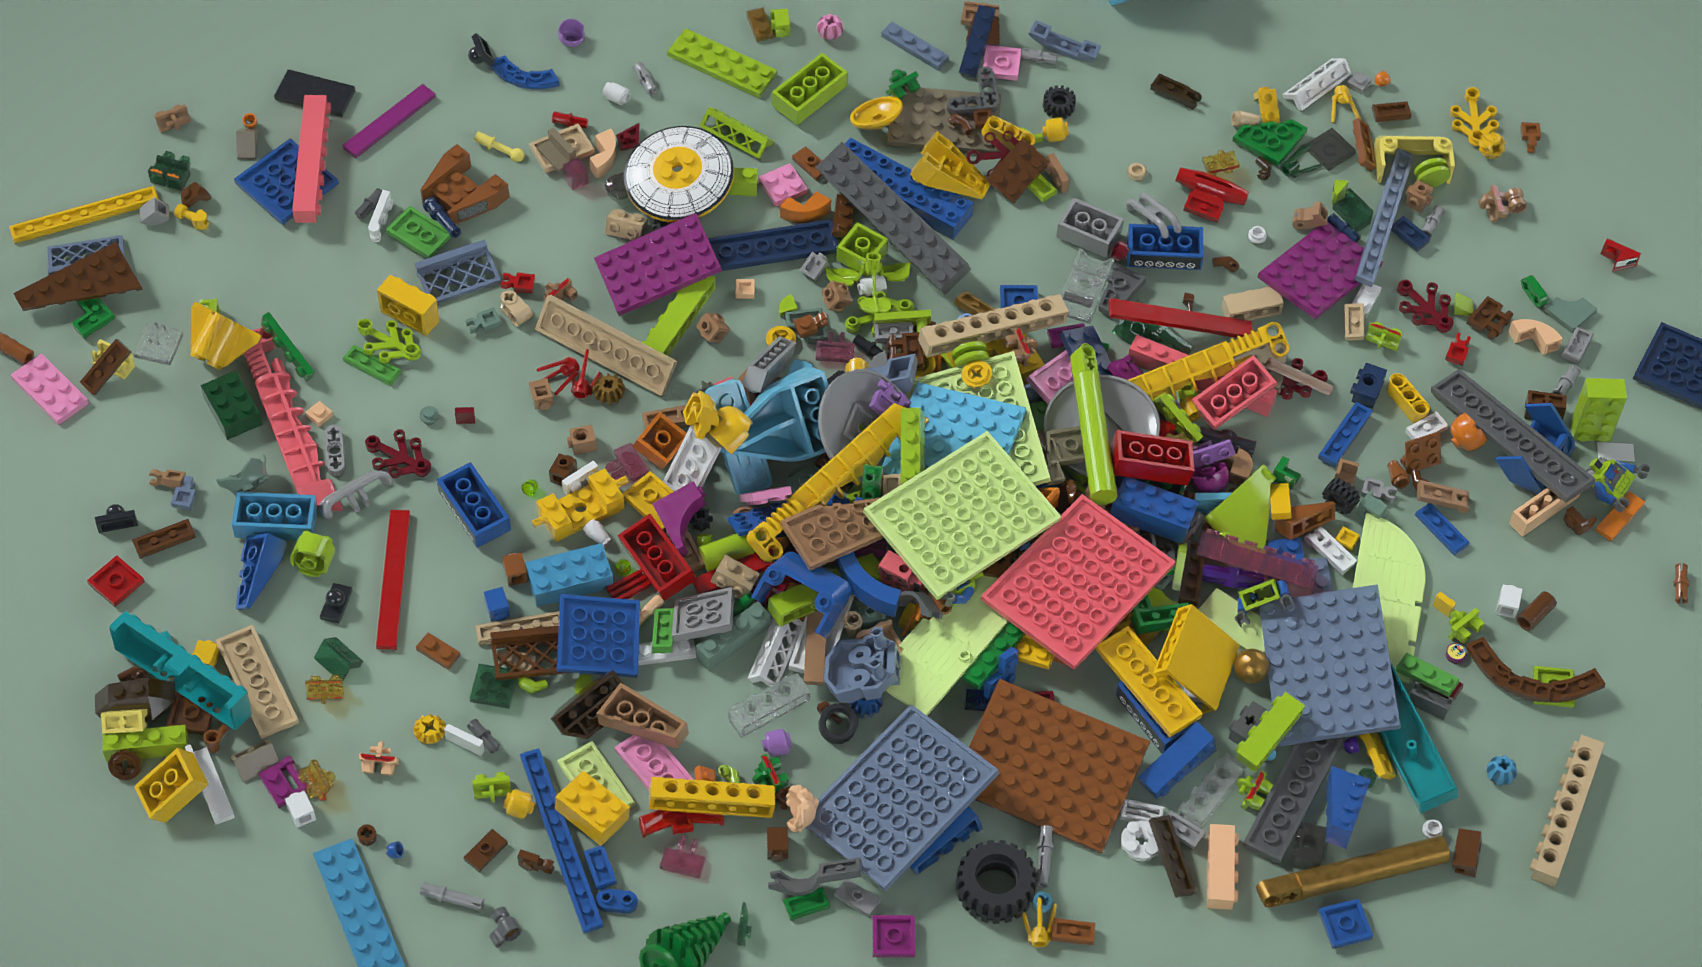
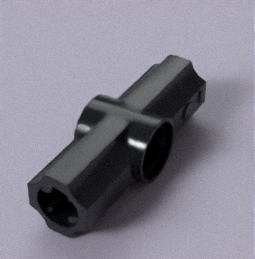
M1203 426L1200 427L1203 437L1196 443L1202 444L1211 440L1212 445L1231 440L1235 454L1241 448L1251 458L1253 457L1257 442L1238 437L1235 432L1228 429L1220 432Z

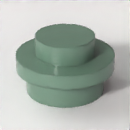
M433 406L424 407L419 414L421 421L427 425L434 424L439 418V412Z

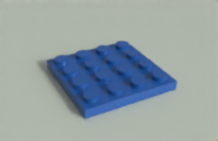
M291 138L234 178V182L282 225L293 218L292 209L299 145ZM326 168L325 171H322L324 185L320 187L323 195L339 184L338 179Z
M560 594L556 672L604 675L614 670L618 676L637 678L640 600Z

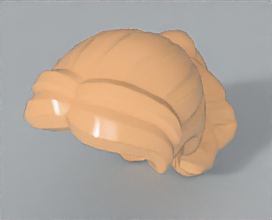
M796 785L791 786L789 793L786 795L788 799L786 804L791 808L790 811L793 814V819H790L787 825L791 832L794 833L802 832L804 828L813 822L819 805V800L807 788Z

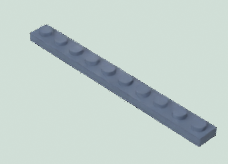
M1397 148L1354 279L1369 287H1372L1375 282L1414 158L1413 154Z

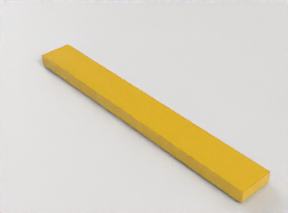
M150 186L9 226L14 244L140 209L152 198L158 199L155 187Z

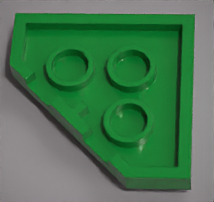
M1293 119L1285 120V123L1275 124L1274 121L1260 123L1259 126L1250 127V124L1242 125L1233 136L1232 141L1279 167L1307 133L1308 128Z

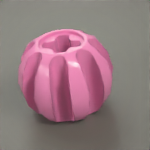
M824 15L819 19L817 31L823 39L832 41L841 36L843 22L837 15Z

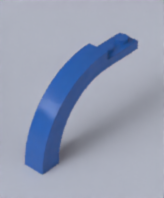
M856 497L855 501L864 500V499H862V498H860V497ZM854 552L835 560L840 577L851 584L852 594L870 608L895 617L900 602V589L889 587L871 577L860 566Z

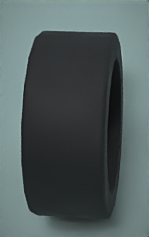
M834 703L827 706L822 711L818 722L821 736L833 744H843L849 741L854 736L858 726V718L855 711L842 703ZM832 713H842L848 717L850 727L846 733L836 735L828 730L826 720Z

